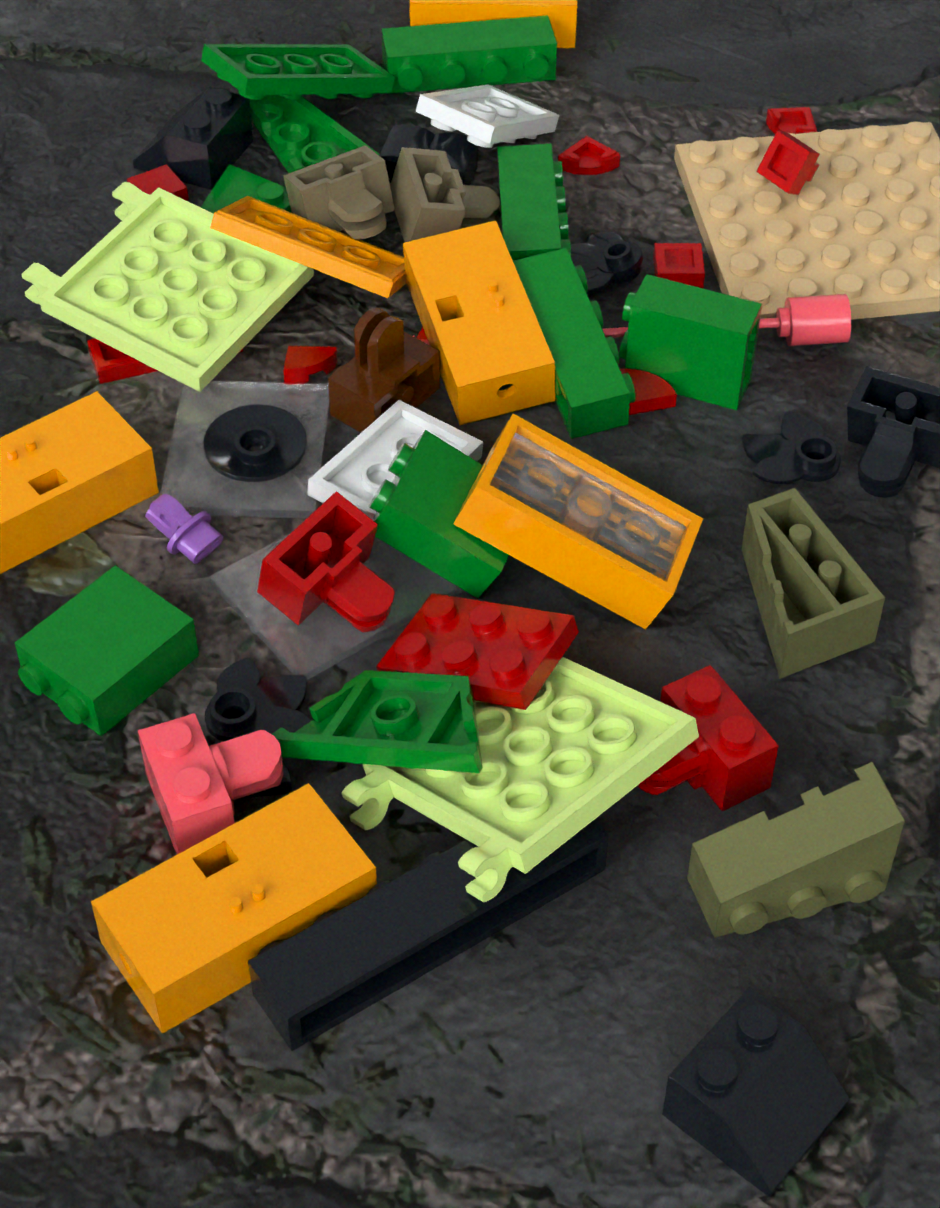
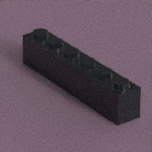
M593 820L526 874L512 867L507 874L501 891L487 902H482L466 892L465 886L476 877L462 870L458 865V861L468 850L478 846L465 840L447 851L434 852L427 856L415 869L395 880H385L376 884L369 890L366 896L341 910L334 909L322 914L315 920L312 926L289 939L277 940L265 946L256 957L248 961L253 996L290 1050L294 1051L604 871L609 835L596 820Z

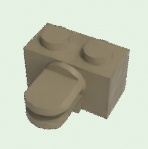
M366 145L283 175L293 214L336 231L344 230L353 239H365L381 233L386 229L385 214L395 210L385 160Z
M401 148L390 188L395 214L404 243L495 220V215L500 206V198L496 192L486 186L463 185L458 169H451L445 151Z

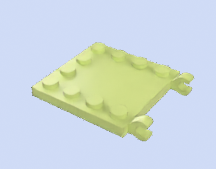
M123 182L112 192L114 198L123 202L114 210L115 215L122 221L65 274L60 277L39 263H33L21 274L23 279L33 284L25 291V296L32 302L40 304L41 311L201 392L314 276V269L211 229L213 213L159 187L149 195L135 185Z
M562 657L526 710L474 700L483 766L480 773L362 764L366 776L349 783L342 791V796L357 807L362 805L359 810L352 813L349 817L352 823L364 830L376 827L385 817L390 801L396 798L478 846L468 850L460 858L458 865L459 868L476 877L465 886L466 892L482 902H487L501 891L507 874L512 867L525 874L695 741L699 737L695 717Z

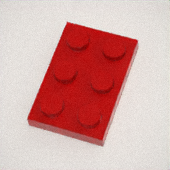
M431 593L376 667L378 671L468 676L474 700L526 710L579 631L574 615Z

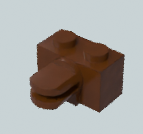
M380 308L368 310L359 319L354 328L355 357L344 366L338 367L328 378L330 415L361 433L398 400L417 408L440 388V351L404 332L403 321L399 318L390 316Z

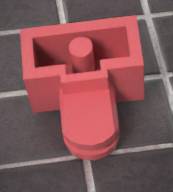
M195 713L138 730L145 772L176 854L235 823L233 800L281 784L284 773L280 743L274 735L265 730L255 731L208 746Z

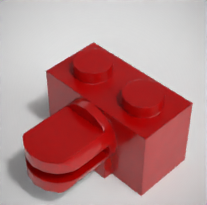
M336 491L263 558L257 592L298 626L324 602L359 631L370 632L377 630L385 624L389 617L395 593L394 589L386 581L364 565L370 558L378 524Z
M711 665L662 687L660 702L695 717L699 737L641 782L638 787L642 791L658 795L688 781L694 790L703 787L723 812L771 788L779 745Z

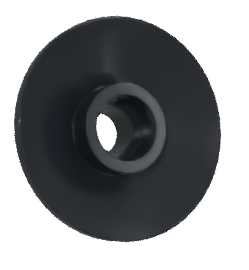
M255 404L231 409L217 417L205 432L203 447L208 463L223 476L243 482H263L285 475L300 463L306 452L307 437L302 423L293 414L275 406Z

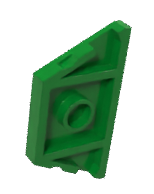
M364 670L345 683L340 691L326 696L310 707L313 720L293 733L281 727L272 733L280 743L282 757L468 773H480L483 768L474 695L468 676Z

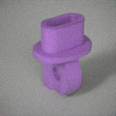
M162 494L150 504V508L145 515L160 532L170 539L167 551L173 555L181 552L194 564L199 563L213 552L224 538L220 532L210 525L211 516L209 513L201 511L192 517L175 498L167 494Z

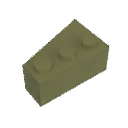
M796 488L748 504L741 550L779 679L875 642L885 601L884 595Z
M873 762L855 769L859 780L823 796L817 786L800 794L804 805L769 820L765 811H762L692 843L687 879L714 938L734 932L740 935L750 934L759 930L767 923L789 917L797 919L808 918L817 914L823 908L847 901L853 903L866 902L876 897L880 892L885 891L905 819Z

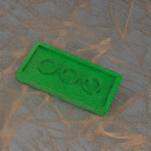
M204 44L201 59L203 63L217 73L218 78L229 82L239 90L238 93L241 96L252 100H262L265 98V95H279L288 99H300L303 94H315L327 99H335L338 97V94H352L360 98H372L375 93H392L395 79L392 74L350 44Z

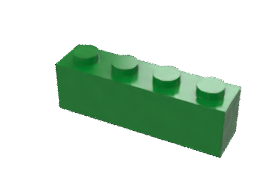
M548 15L382 28L383 68L395 77L392 93L389 94L556 80L557 42Z
M552 144L497 147L502 236L512 260L567 248L571 257L562 161H553Z
M567 248L514 260L513 263L555 361V402L570 438L574 439L628 425L629 403L635 402L636 399L634 385L629 373L622 374L619 369V354L614 338L612 336L605 337L602 330L603 317L598 302L596 300L590 301L587 296L588 286L582 266H574Z

